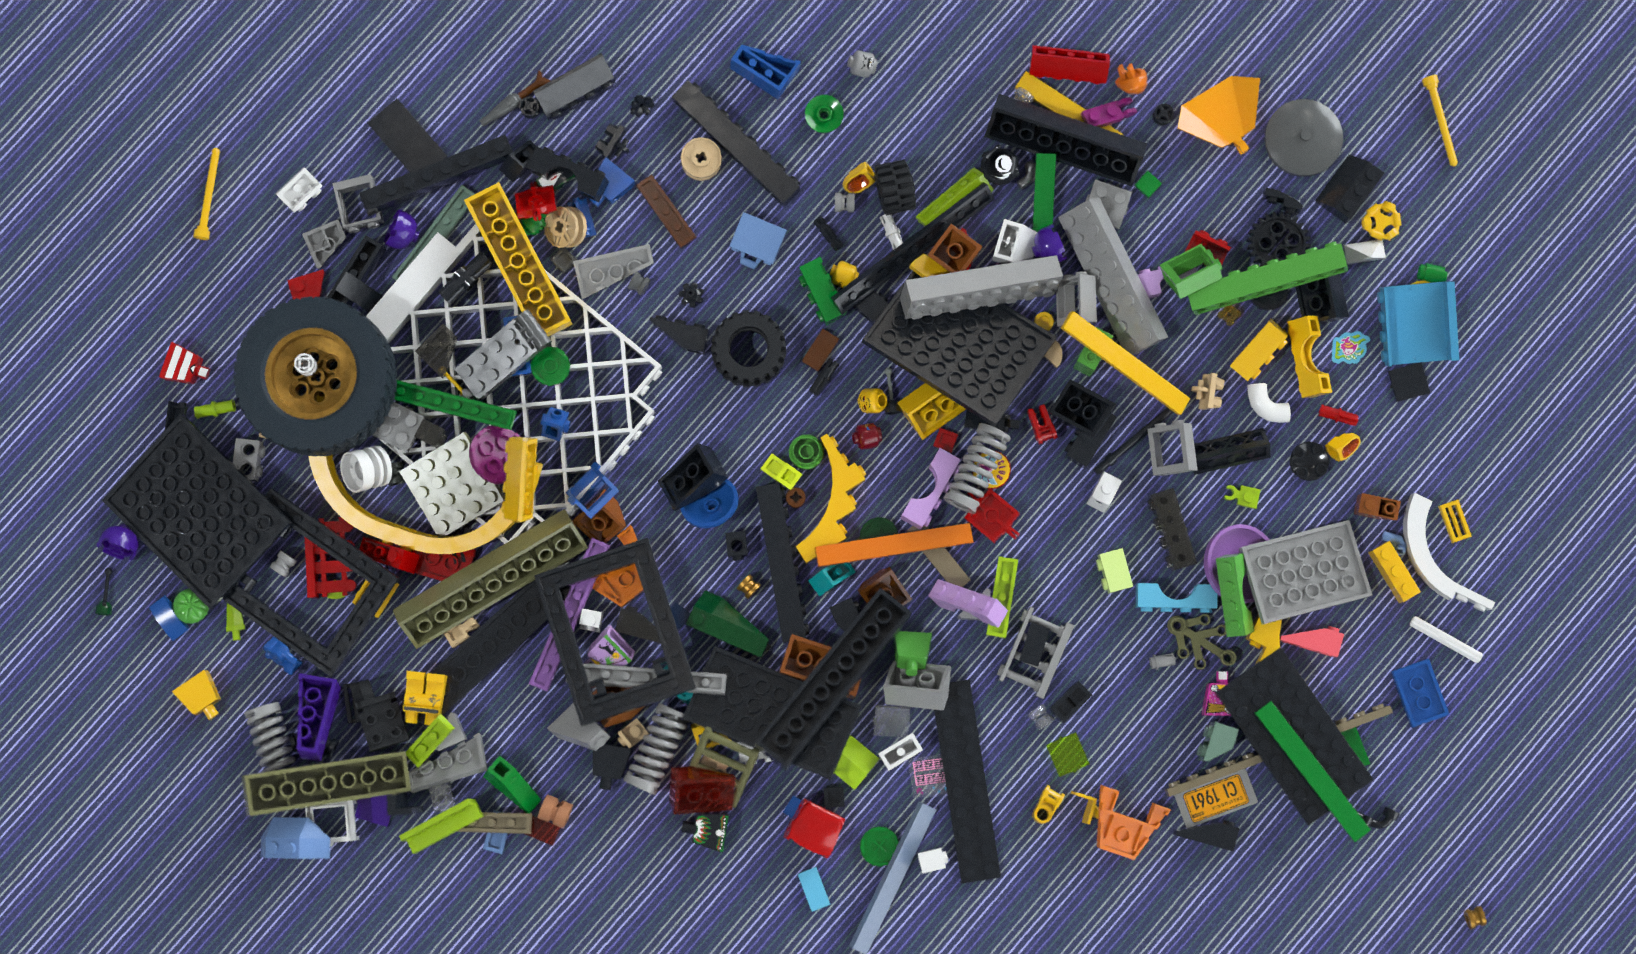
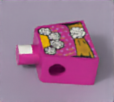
M1216 672V683H1208L1206 685L1202 715L1230 716L1215 694L1216 691L1228 684V672Z

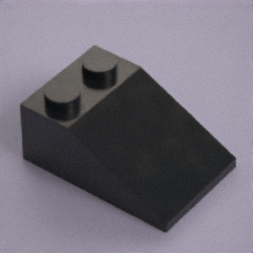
M1070 379L1049 413L1070 428L1096 438L1117 405Z
M697 443L658 480V483L673 510L677 511L714 491L728 476L713 449Z

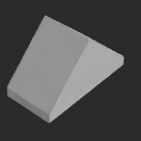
M450 712L447 719L455 729L436 750L443 751L467 740L456 713Z

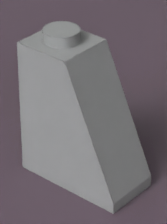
M574 703L548 727V730L557 738L594 751L602 747L610 738L598 722L581 727Z

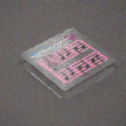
M941 754L908 759L913 798L947 794Z

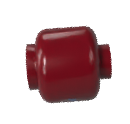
M874 423L857 425L855 432L852 433V441L861 450L876 448L879 442H882L881 429Z

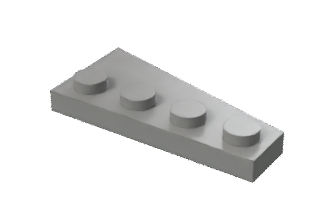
M650 244L573 261L581 298L584 299L653 264Z
M477 733L473 736V739L459 743L457 748L449 752L445 751L440 754L439 758L433 761L429 760L419 768L416 767L409 771L411 792L415 793L487 771L482 735Z

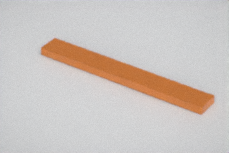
M966 523L815 547L818 567L971 544L974 541L971 525Z

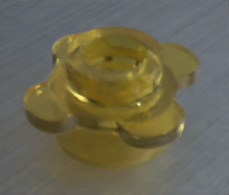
M1230 305L1219 311L1217 316L1219 319H1223L1227 326H1232L1234 320L1241 316V312Z

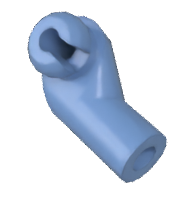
M1383 532L1381 540L1390 541L1397 554L1400 556L1404 555L1407 546L1403 537L1391 532Z

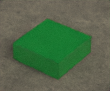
M1147 171L1134 186L1149 199L1162 183Z

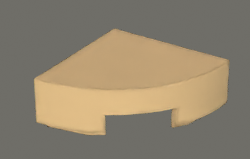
M1057 340L1044 356L1055 368H1058L1062 361V348Z

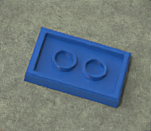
M1429 658L1391 671L1411 728L1450 715Z

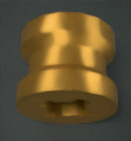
M749 574L736 589L745 593V597L749 599L760 588L761 584L755 582Z
M1481 906L1475 907L1474 910H1464V917L1470 930L1474 929L1477 925L1484 926L1487 924Z

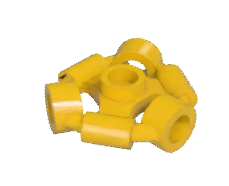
M1384 201L1381 204L1376 203L1366 210L1367 213L1361 220L1363 230H1366L1370 233L1371 237L1380 241L1382 239L1390 241L1399 234V226H1401L1400 213H1397L1395 209L1396 205ZM1381 209L1387 213H1392V215L1386 216L1382 214ZM1371 217H1374L1375 220V228L1373 229ZM1387 226H1394L1392 230H1390L1387 234H1384L1383 230Z

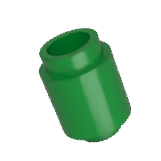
M1425 263V265L1420 264L1417 279L1430 283L1444 282L1447 279L1448 272L1445 271L1443 266Z

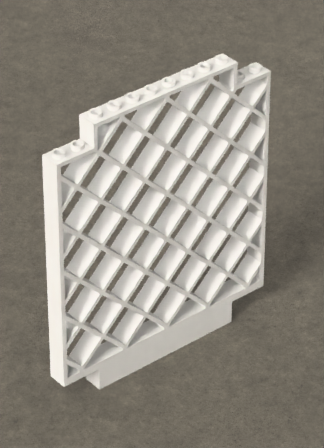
M476 224L456 247L437 232L366 316L379 328L388 343L393 340L411 319L413 345L391 347L392 354L414 352L416 379L401 380L403 382L422 387L423 385L451 383L452 394L458 396V389L446 376L422 379L420 351L448 349L450 376L456 382H463L461 377L456 375L454 348L482 346L490 339L487 336L485 311L514 309V316L520 314V308L514 296L513 302L485 304L483 278L503 276L500 269L487 270L478 278L479 305L451 307L444 299L445 308L417 311L442 281L444 287L452 279L454 273H450L451 270L473 245L475 257L480 253V244H486L483 237H480L482 234ZM546 270L545 272L551 283L568 296L559 297L562 304L577 303L583 308L585 329L559 331L549 336L552 341V347H557V339L585 336L588 363L570 365V371L588 370L591 397L562 400L561 386L559 384L555 385L556 400L528 403L525 379L527 375H521L522 404L500 405L499 407L515 411L522 410L524 435L526 438H537V443L556 440L543 436L530 437L528 409L557 407V409L563 410L562 406L591 404L594 431L569 434L564 432L560 440L562 469L542 470L540 477L563 475L565 503L536 506L534 493L533 518L525 521L509 541L533 528L536 524L534 522L535 519H538L540 522L545 521L537 514V511L566 509L571 517L575 515L579 510L578 505L574 504L572 506L567 501L569 498L566 494L569 490L568 474L585 473L591 467H567L565 440L594 437L596 462L601 466L599 471L602 474H605L607 470L611 471L617 464L615 460L620 455L624 456L630 449L628 445L631 441H636L642 435L641 429L645 425L649 426L655 419L653 416L655 411L638 397L640 395L644 396L650 388L648 386L652 380L656 381L662 374V366ZM480 312L482 339L454 341L452 315ZM589 314L605 327L590 329ZM445 315L447 342L419 344L417 318ZM615 334L621 342L622 360L593 362L591 335ZM626 344L642 358L627 359ZM651 364L655 367L634 393H630L628 366ZM623 367L625 394L596 396L593 369ZM339 383L334 390L338 389L341 383ZM491 393L487 396V403L493 405ZM626 400L628 428L599 431L596 403ZM631 400H634L647 411V414L634 429ZM418 406V414L426 419L454 416L438 411L425 413V408ZM454 416L455 437L461 434L460 417ZM425 420L420 430V448H411L409 453H406L396 447H388L410 465L414 462L406 455L422 454V457L440 446L428 447ZM629 434L602 466L599 437ZM595 478V479L576 497V499H577L578 501H579V500L581 499V497L586 493V491L591 487V485L596 481L597 478ZM502 503L497 505L495 510H489L475 518V520L484 525L486 522L480 517L495 515L501 508ZM504 533L501 536L497 537L504 544L509 542L506 538H504Z

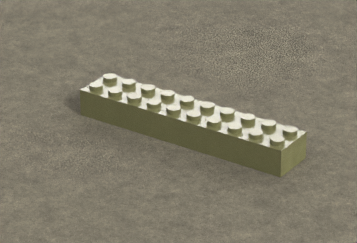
M563 509L393 609V613L399 626L415 648L418 649L535 580L534 575L554 569L588 549V546L567 511Z

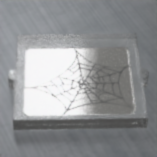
M875 705V717L872 719L874 723L873 735L908 736L909 725H911V720H909L910 707Z

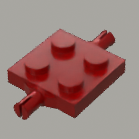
M534 181V185L532 182L530 183V189L515 193L518 219L533 217L537 221V217L538 220H541V214H550L557 210L553 185L538 187V184Z
M991 488L982 498H976L973 494L967 493L968 497L977 500L980 505L977 507L975 514L967 513L964 517L966 521L994 544L1005 533L1014 540L1017 539L1020 533L1012 528V524L1019 517L1020 513Z

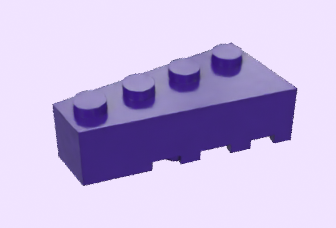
M299 673L297 751L301 759L321 762L341 687L337 679Z

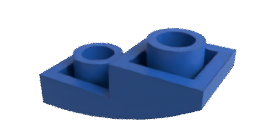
M165 595L150 605L149 608L155 619L172 641L189 629L186 623L177 618L173 611V603Z

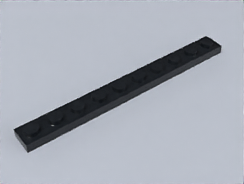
M983 182L833 295L831 299L838 312L844 314L934 246L950 224L958 228L995 200L988 185Z

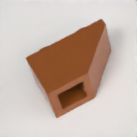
M1361 493L1357 495L1354 515L1397 521L1401 501Z

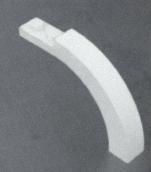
M1417 493L1411 494L1404 513L1403 536L1407 546L1408 557L1417 574L1433 591L1447 600L1453 599L1454 595H1457V600L1464 603L1469 601L1474 604L1473 607L1482 612L1492 610L1495 604L1494 601L1452 581L1436 565L1428 549L1425 530L1428 511L1433 501Z

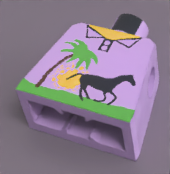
M609 625L590 645L587 653L589 659L585 663L624 666L632 661L635 651Z

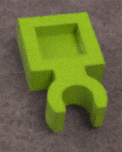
M1232 485L1226 486V489L1232 491V496L1225 495V500L1237 499L1236 505L1257 509L1260 489L1241 485L1240 489L1237 490Z

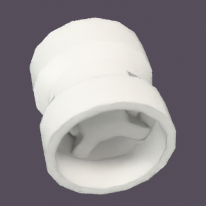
M300 354L294 361L296 370L303 376H311L317 371V362L309 354Z

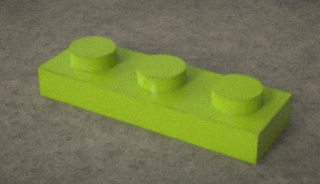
M440 714L406 751V756L419 768L455 728Z

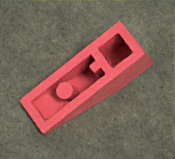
M1328 626L1327 629L1280 636V642L1335 658L1339 655L1344 634L1339 633L1340 629Z

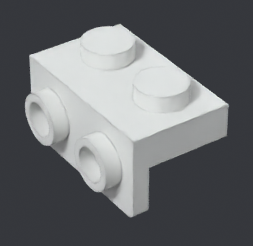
M303 167L276 195L294 213L296 211L300 212L307 206L306 202L311 197L315 198L320 194L322 185Z

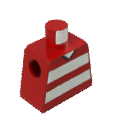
M171 342L159 377L166 381L195 384L197 377L208 379L210 368L201 366L203 362L202 357Z

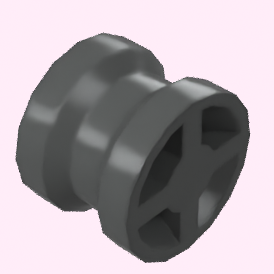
M636 272L628 285V289L635 290L642 296L648 288L651 279L648 277L644 278L639 272Z

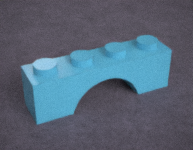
M1137 583L1136 608H1141V612H1153V608H1160V612H1172V609H1180L1182 613H1192V609H1200V613H1212V609H1217V593L1210 584H1197L1188 597L1175 600L1167 597L1161 591L1158 583Z

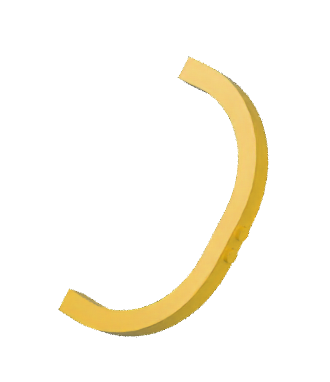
M325 394L317 395L318 402H322L325 399ZM333 454L330 456H309L314 479L324 498L334 511L353 527L382 539V542L388 545L395 543L401 545L400 548L407 551H412L413 549L433 554L459 553L475 549L493 541L516 523V521L504 518L501 506L499 511L489 521L476 530L461 535L438 538L437 535L417 531L384 520L368 512L351 497L343 486L335 468ZM536 462L534 493L543 464Z

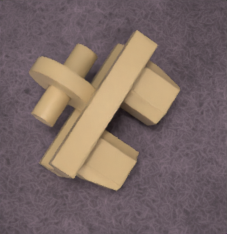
M1216 373L1203 374L1202 380H1198V386H1192L1191 391L1197 393L1196 399L1199 400L1198 409L1207 410L1221 407L1222 399L1215 396V390H1222L1225 380L1217 377Z

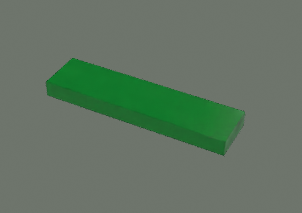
M1036 153L1032 230L1036 232L1045 226L1053 224L1056 154Z

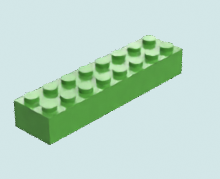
M1331 242L1326 244L1323 249L1317 250V247L1306 250L1305 254L1299 256L1297 253L1287 255L1285 260L1278 261V259L1267 261V265L1259 267V264L1247 267L1248 270L1240 272V270L1229 272L1227 277H1223L1188 295L1192 311L1196 316L1348 272L1341 243Z

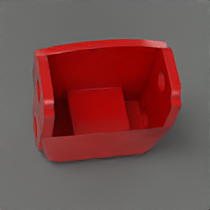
M803 798L791 818L783 837L787 840L791 838L805 849L821 854L822 857L828 859L835 847L845 818Z

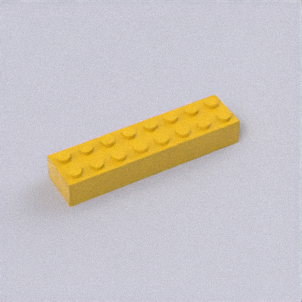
M498 182L465 199L464 202L521 312L529 309L548 336L573 325L500 183Z

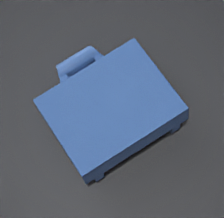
M743 212L729 247L733 251H741L740 264L755 269L762 260L764 261L763 263L771 266V264L774 265L787 230ZM745 254L756 257V262L745 258Z

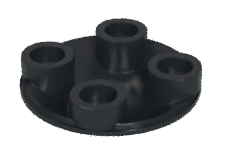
M1303 442L1296 446L1290 455L1291 470L1302 480H1317L1328 470L1329 457L1321 444Z

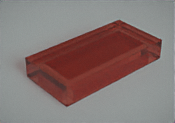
M532 815V834L525 835L553 846L561 828Z

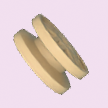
M700 137L686 143L682 149L681 163L683 170L689 177L699 181L709 180L720 170L722 157L720 149L715 142L708 138ZM704 156V159L706 161L702 160L701 163H699L698 158Z
M559 206L556 211L547 214L544 230L548 241L553 246L571 248L582 243L586 236L587 224L583 213L578 208Z

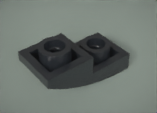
M1267 187L1263 191L1262 199L1267 200V203L1271 204L1281 202L1280 210L1285 211L1286 214L1296 215V213H1300L1303 209L1301 203L1281 191Z

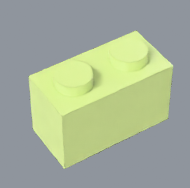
M1123 548L1098 555L1096 565L1098 571H1102L1104 578L1101 579L1103 589L1108 591V594L1133 587Z

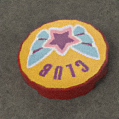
M998 452L1002 455L1001 460H996L984 453L979 454L983 458L998 465L996 470L973 461L978 467L993 474V478L988 479L972 472L973 476L989 484L988 488L985 489H998L1009 479L1011 473L1010 463L1001 452Z

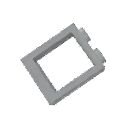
M371 174L333 183L342 227L346 232L357 233L361 231V228L368 227V229H373L384 223L382 211L376 213L374 218L349 223L343 193L375 187V181Z
M1076 272L1075 275L1063 276L1056 291L1057 327H1062L1070 311L1075 312V285H1078V315L1090 324L1097 323L1095 275H1087V272Z
M1184 420L1172 421V425L1166 426V423L1154 424L1155 428L1148 429L1153 476L1197 471L1191 423H1184ZM1179 430L1183 463L1163 466L1159 433Z

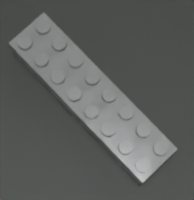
M1100 198L1088 199L1059 216L1061 225L1084 271L1087 272V275H1095L1097 298L1122 348L1130 354L1136 355L1168 338Z
M1057 255L905 280L900 301L905 319H919L927 315L938 316L945 312L956 313L962 309L974 310L980 306L987 305L992 307L998 303L1006 302L1010 304L1022 299L1032 300L1040 296H1053L1059 287L1063 274Z

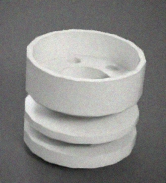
M375 445L362 450L349 451L343 454L341 458V475L345 485L352 492L358 493L370 488L382 487L389 484L391 480V462L388 454L381 446Z

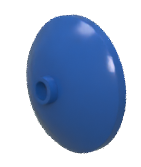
M726 479L714 491L681 508V512L686 521L695 527L713 528L729 520L735 513L739 502L738 492L733 483Z

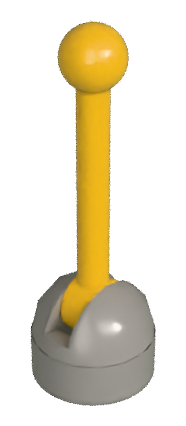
M444 366L439 367V373L444 374L460 391L459 396L472 400L476 399L468 388L463 389L448 374Z

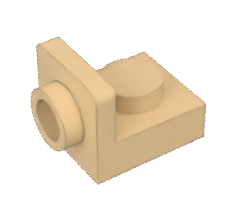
M636 718L618 732L620 737L617 739L624 748L628 746L631 749L649 732Z

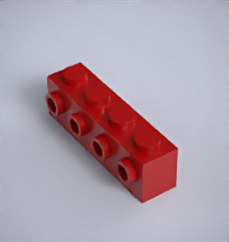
M1032 45L1029 75L1037 78L1051 77L1056 80L1069 79L1074 82L1086 81L1093 84H1106L1110 66V54Z

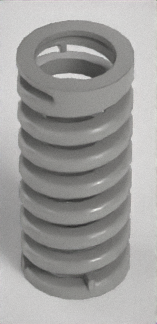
M979 423L976 429L978 435L972 438L973 445L968 446V454L963 456L964 464H960L958 467L960 473L954 475L955 482L949 485L950 491L943 498L950 505L971 514L976 513L980 503L959 490L967 491L980 498L984 497V492L968 485L963 480L973 482L983 488H988L989 484L973 476L968 471L978 473L988 479L993 478L991 472L978 467L972 461L981 463L994 470L998 467L996 463L983 458L977 452L984 453L996 460L1002 459L1000 453L985 447L980 442L1005 451L1007 449L1006 442L1011 440V437L1003 431L984 423Z
M279 702L263 705L244 712L246 719L249 718L247 725L255 726L250 730V735L259 736L254 739L253 745L260 747L256 751V755L264 757L259 761V765L261 767H268L262 772L281 770L280 768L296 761L295 756L276 759L292 752V746L272 749L290 740L289 736L269 739L287 730L286 726L265 729L282 722L283 716L262 719L274 712L276 714L281 713Z
M661 703L658 704L655 713L662 714L668 719L654 715L652 721L662 728L653 725L647 727V730L658 738L650 735L643 736V740L655 748L646 745H639L638 747L639 751L651 758L639 754L634 755V760L647 768L635 764L629 766L631 771L644 779L633 776V773L629 771L623 779L625 782L656 795L657 788L660 787V782L654 777L663 778L665 776V773L658 767L664 769L669 767V763L662 757L672 759L674 754L667 748H678V743L671 738L681 739L683 737V734L675 728L682 730L687 728L685 723L687 721L680 719L683 718V713Z

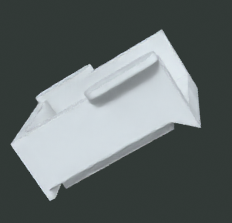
M357 799L305 807L306 818H310L313 822V809L345 807L347 836L330 838V847L333 846L334 842L359 840V836H356L354 804H357Z

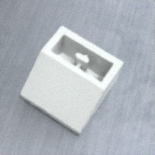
M1004 219L992 261L1007 264L1033 259L1032 247L1035 246L1034 238L1037 232L1023 224Z

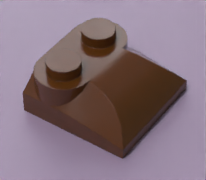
M890 567L878 571L864 581L858 589L866 603L872 599L880 588L903 606L912 600Z

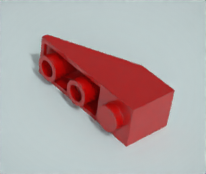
M363 537L359 550L376 562L413 574L420 557L419 554Z

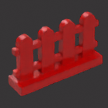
M339 517V521L324 522V518H318V521L335 533H339L344 539L345 533H349L354 529L342 517ZM305 537L307 598L316 599L319 598V594H322V597H328V593L342 592V596H348V592H352L357 588L354 580L347 579V572H352V570L338 560L326 561V554L328 553ZM347 540L349 543L355 546V544L352 541ZM317 554H320V562H317ZM341 573L342 580L327 581V574ZM318 574H321L320 582H318Z

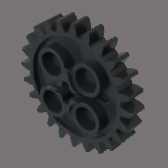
M1273 212L1271 218L1268 214H1265L1264 220L1259 217L1257 220L1258 224L1253 223L1252 225L1254 230H1249L1248 232L1252 237H1248L1246 240L1252 243L1247 246V249L1252 250L1249 257H1256L1253 263L1260 262L1259 267L1267 265L1266 262L1273 259L1281 261L1277 257V253L1284 254L1285 259L1290 254L1297 253L1298 256L1305 254V251L1311 247L1310 244L1306 243L1311 237L1305 236L1308 229H1301L1304 223L1297 224L1298 217L1291 220V214L1289 213L1287 217H1284L1283 212L1279 216ZM1272 227H1278L1281 233L1273 232ZM1286 230H1289V233L1283 239L1282 243L1277 247L1272 256H1268V253L1273 249L1274 245L1276 244V242L1279 241L1283 233ZM1288 238L1295 239L1297 244H1290ZM1260 242H1267L1270 247L1263 248Z

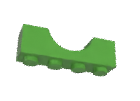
M1243 553L1223 555L1216 558L1226 634L1227 637L1246 636L1254 632L1252 613L1247 609L1243 598L1242 584L1246 573Z

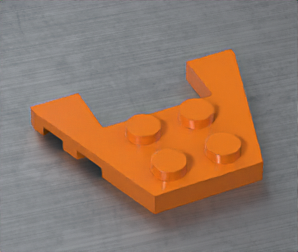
M631 525L617 535L623 545L638 541ZM635 564L598 576L592 588L622 608L644 591Z
M1101 785L1097 847L1135 860L1149 841L1150 835L1155 829L1159 828L1161 820L1170 813L1171 809L1152 802L1145 822L1113 811L1120 791Z

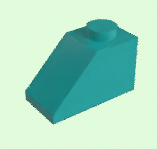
M850 563L830 565L808 581L820 597L856 571Z

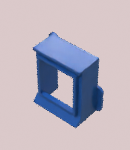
M594 462L590 466L591 468L566 492L569 496L567 501L572 506L577 504L590 519L619 492L606 476L599 471L601 466L597 462ZM595 478H597L596 481L591 485V487L586 491V493H585V494L581 497V499L578 501V500L576 499V497H577ZM606 484L609 489L587 508L584 503Z

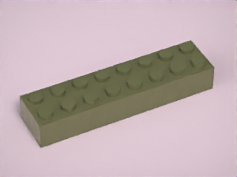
M406 751L241 776L247 816L411 791Z

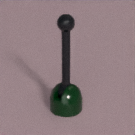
M111 568L105 569L103 601L99 602L96 606L95 614L111 616L112 606L107 601L110 575L113 573Z

